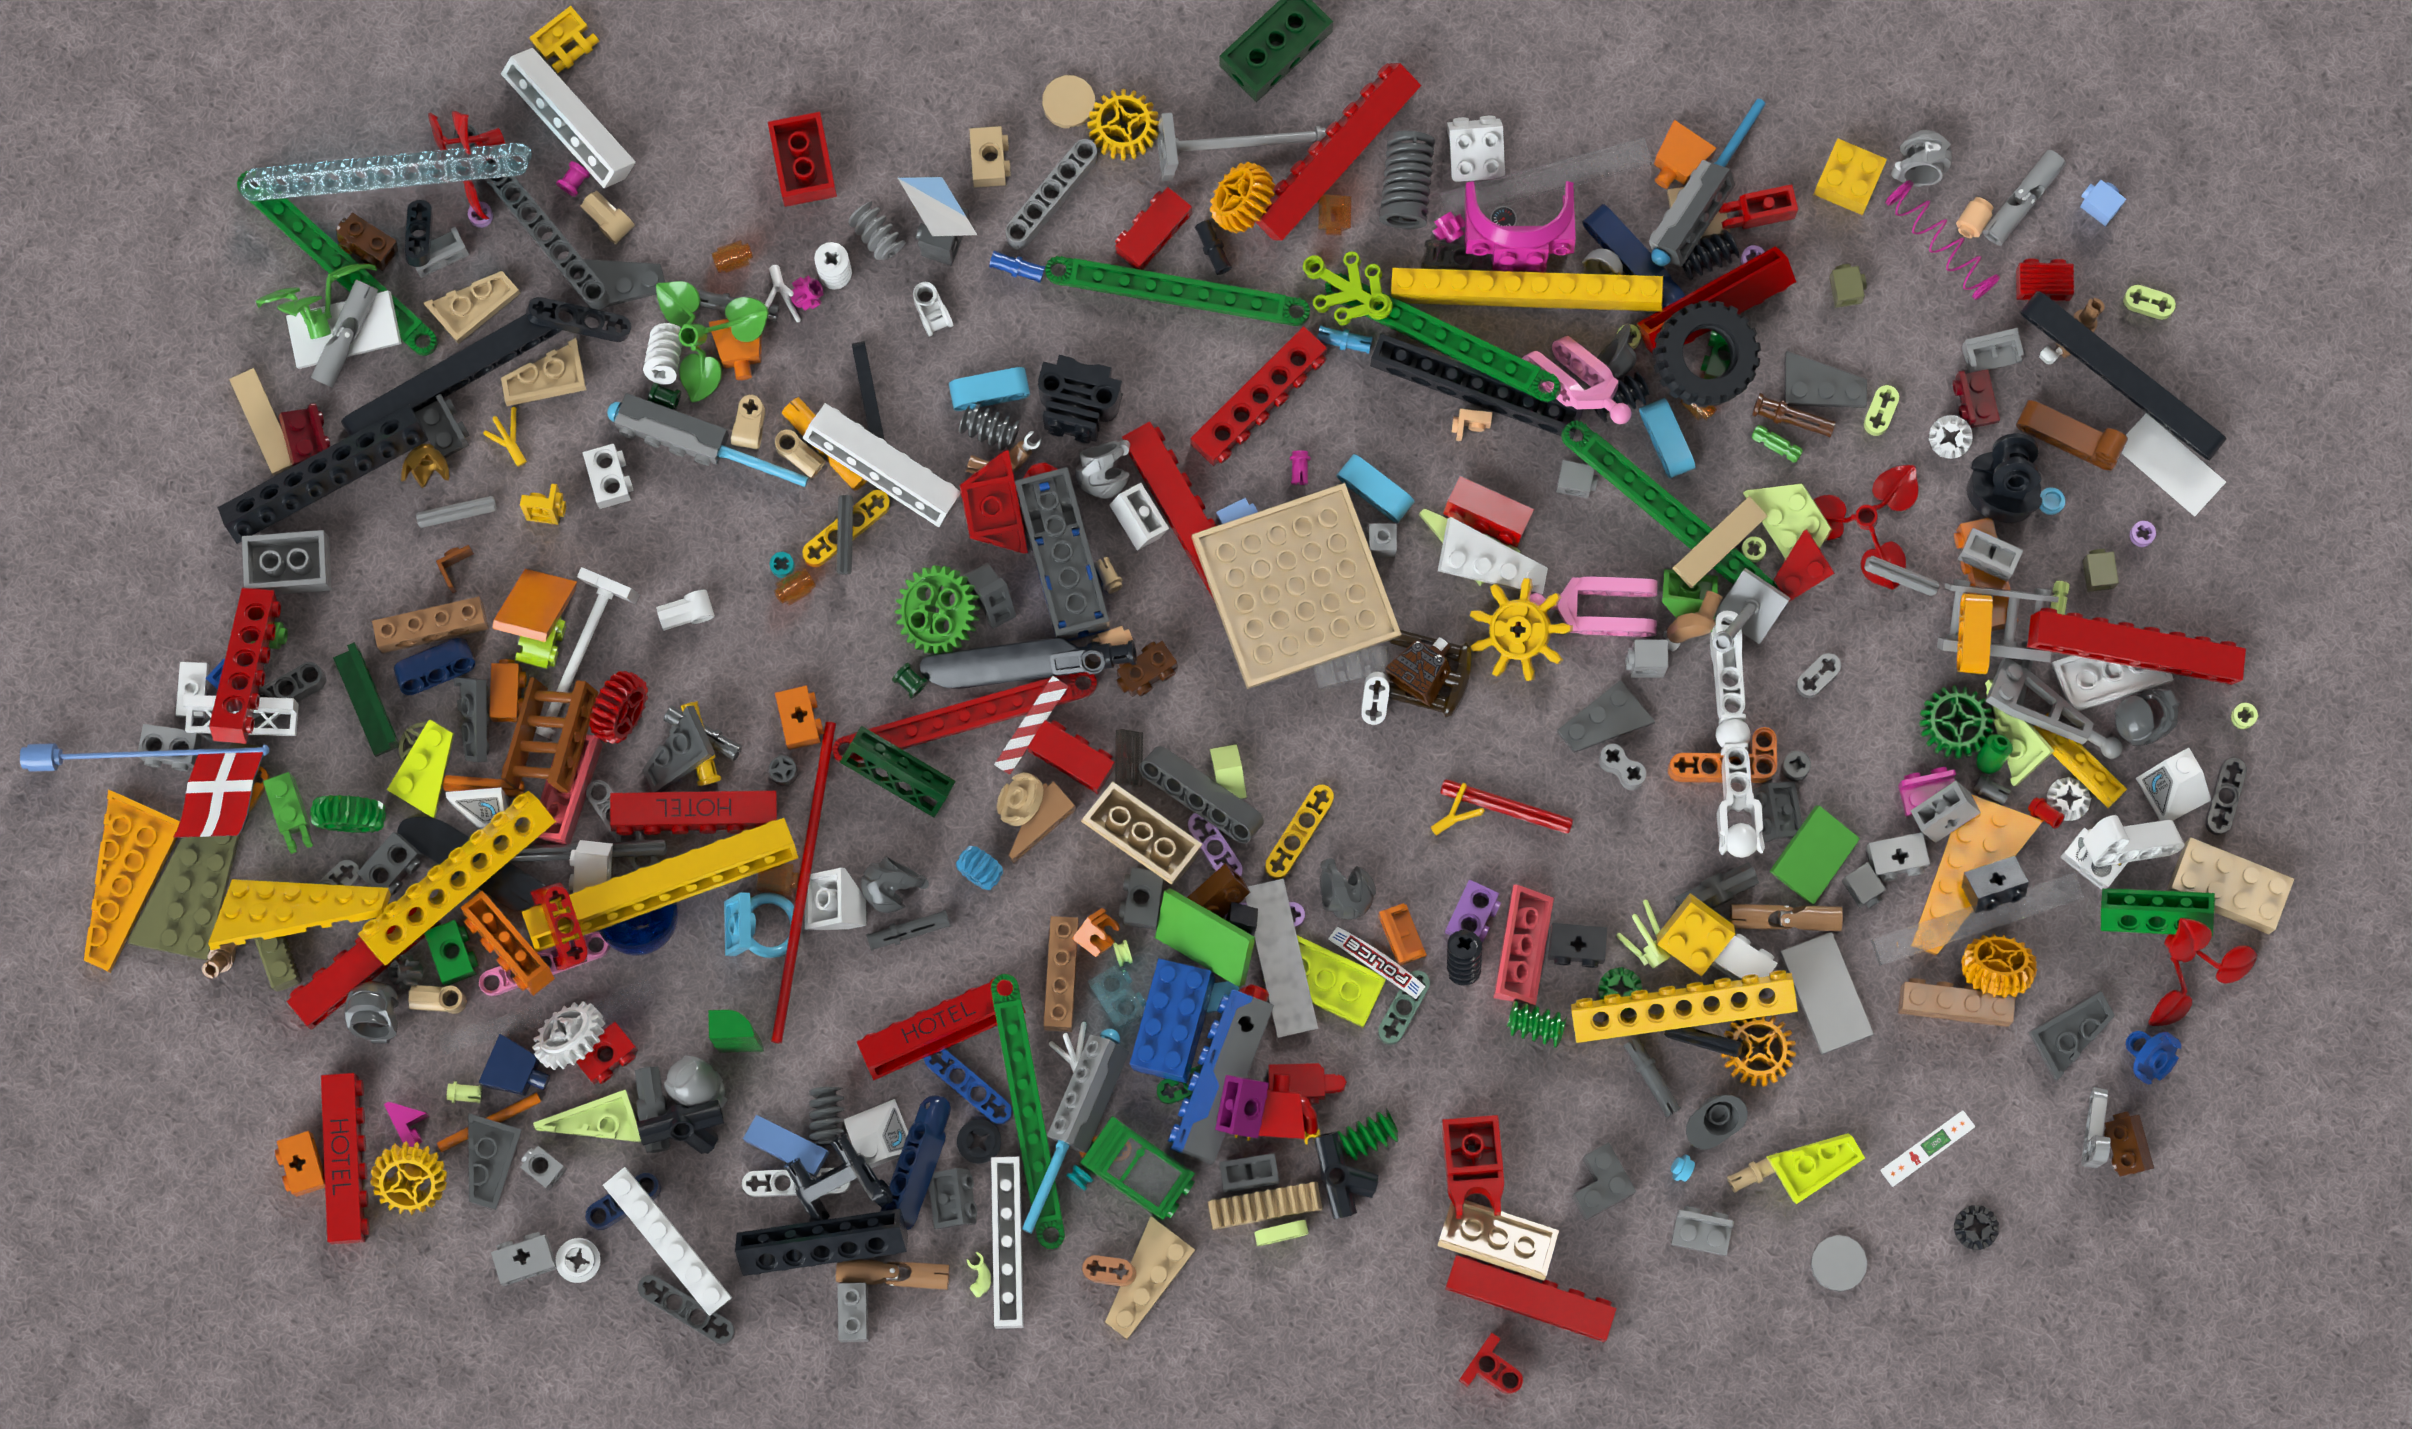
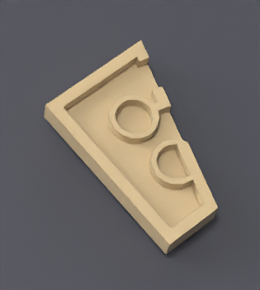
M500 271L473 282L467 288L457 292L455 290L451 291L442 298L435 301L431 299L423 304L459 344L521 293L504 272Z

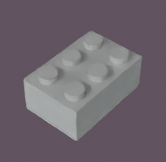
M324 530L242 536L244 588L274 590L275 595L332 590L330 542Z

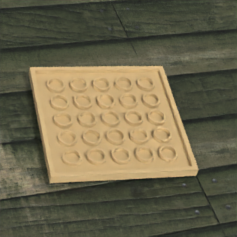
M1345 483L1192 534L1191 536L1247 689L1402 635Z

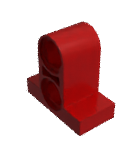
M1491 1333L1458 1381L1468 1387L1474 1377L1478 1375L1502 1393L1513 1394L1521 1388L1523 1377L1515 1367L1492 1352L1500 1338ZM1488 1357L1494 1362V1369L1491 1372H1484L1480 1369L1479 1361L1481 1358ZM1507 1373L1513 1374L1517 1378L1516 1387L1512 1389L1506 1388L1502 1383L1503 1375Z

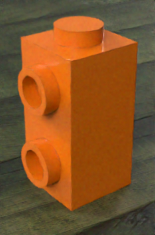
M501 659L499 663H491L489 717L493 722H517L524 700V698H521V689L526 688L527 676L526 672H522L519 663H515V660Z

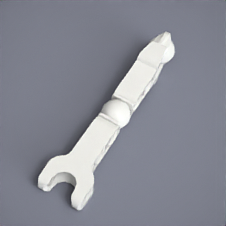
M1723 611L1717 615L1716 625L1710 635V650L1714 666L1717 713L1719 717L1716 738L1718 744L1722 747L1721 755H1724L1721 764L1724 801L1721 802L1717 811L1718 835L1720 837L1719 852L1723 855L1728 851L1735 857L1744 858L1750 856L1756 850L1762 854L1765 849L1762 835V805L1759 800L1754 799L1752 793L1750 760L1747 751L1751 733L1748 725L1744 722L1746 714H1743L1745 695L1742 666V628L1733 638L1734 645L1728 652L1722 653L1717 651L1712 643L1713 637L1718 632L1725 631L1729 627V625H1723L1721 622L1726 619L1733 622L1738 616L1733 611ZM1731 678L1735 681L1736 685L1729 687L1723 683V679ZM1733 704L1737 707L1738 711L1730 713L1725 709V705ZM1738 757L1742 764L1738 766L1733 765L1728 758ZM1731 784H1741L1744 788V791H1734L1731 788ZM1744 809L1746 812L1751 813L1753 827L1749 824L1738 823L1728 828L1727 813L1730 810L1740 812Z

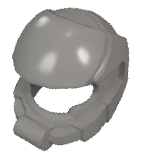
M1927 129L1914 132L1900 145V152L1907 159L1895 163L1891 176L1903 183L1907 180H1912L1913 186L1916 187L1933 185L1940 182L1952 163L1951 144L1942 135Z
M1122 440L1121 442L1111 441L1080 452L1081 463L1076 467L1075 475L1081 489L1092 496L1104 499L1112 498L1119 494L1127 484L1130 474L1122 469L1111 467H1113L1114 462L1120 456L1128 454L1130 442L1127 440Z
M685 1055L669 1069L664 1086L669 1096L677 1104L693 1107L718 1100L722 1109L728 1101L724 1097L725 1087L723 1079L704 1060Z

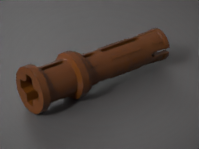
M1759 393L1752 412L1754 417L1760 415L1772 419L1775 424L1785 422L1829 438L1836 423L1835 421L1789 407L1784 400L1778 402L1766 398L1762 393ZM1763 406L1772 408L1774 411L1763 408ZM1797 417L1802 418V419H1805V420H1808V421H1811V422H1814V423H1817V424H1819V425L1817 426V425H1814V424H1811V423H1808V422L1799 420V419H1797Z

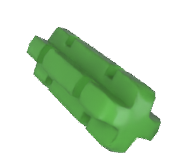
M1761 425L1755 428L1751 436L1752 439L1759 443L1761 441L1764 442V446L1782 456L1785 454L1786 458L1796 463L1803 452L1800 447L1796 445L1791 446L1789 441L1774 432H1767L1768 429Z

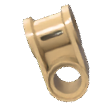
M747 395L740 400L736 421L732 430L731 445L759 450L762 440L765 408L757 396ZM755 404L757 410H753L752 414H749L747 409H750Z

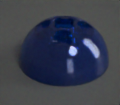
M677 903L664 906L598 931L605 942L618 952L632 956L653 953L663 947L675 932L678 922Z

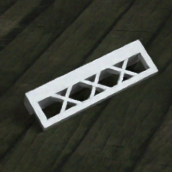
M184 695L183 706L187 709L185 725L187 733H211L209 728L210 720L203 726H193L194 711L206 712L211 717L212 714L210 712H213L216 696ZM260 697L259 708L254 710V713H260L266 721L258 728H254L253 733L248 735L296 736L299 704L294 698ZM265 714H273V715L268 718ZM280 714H291L290 729H278L272 721Z

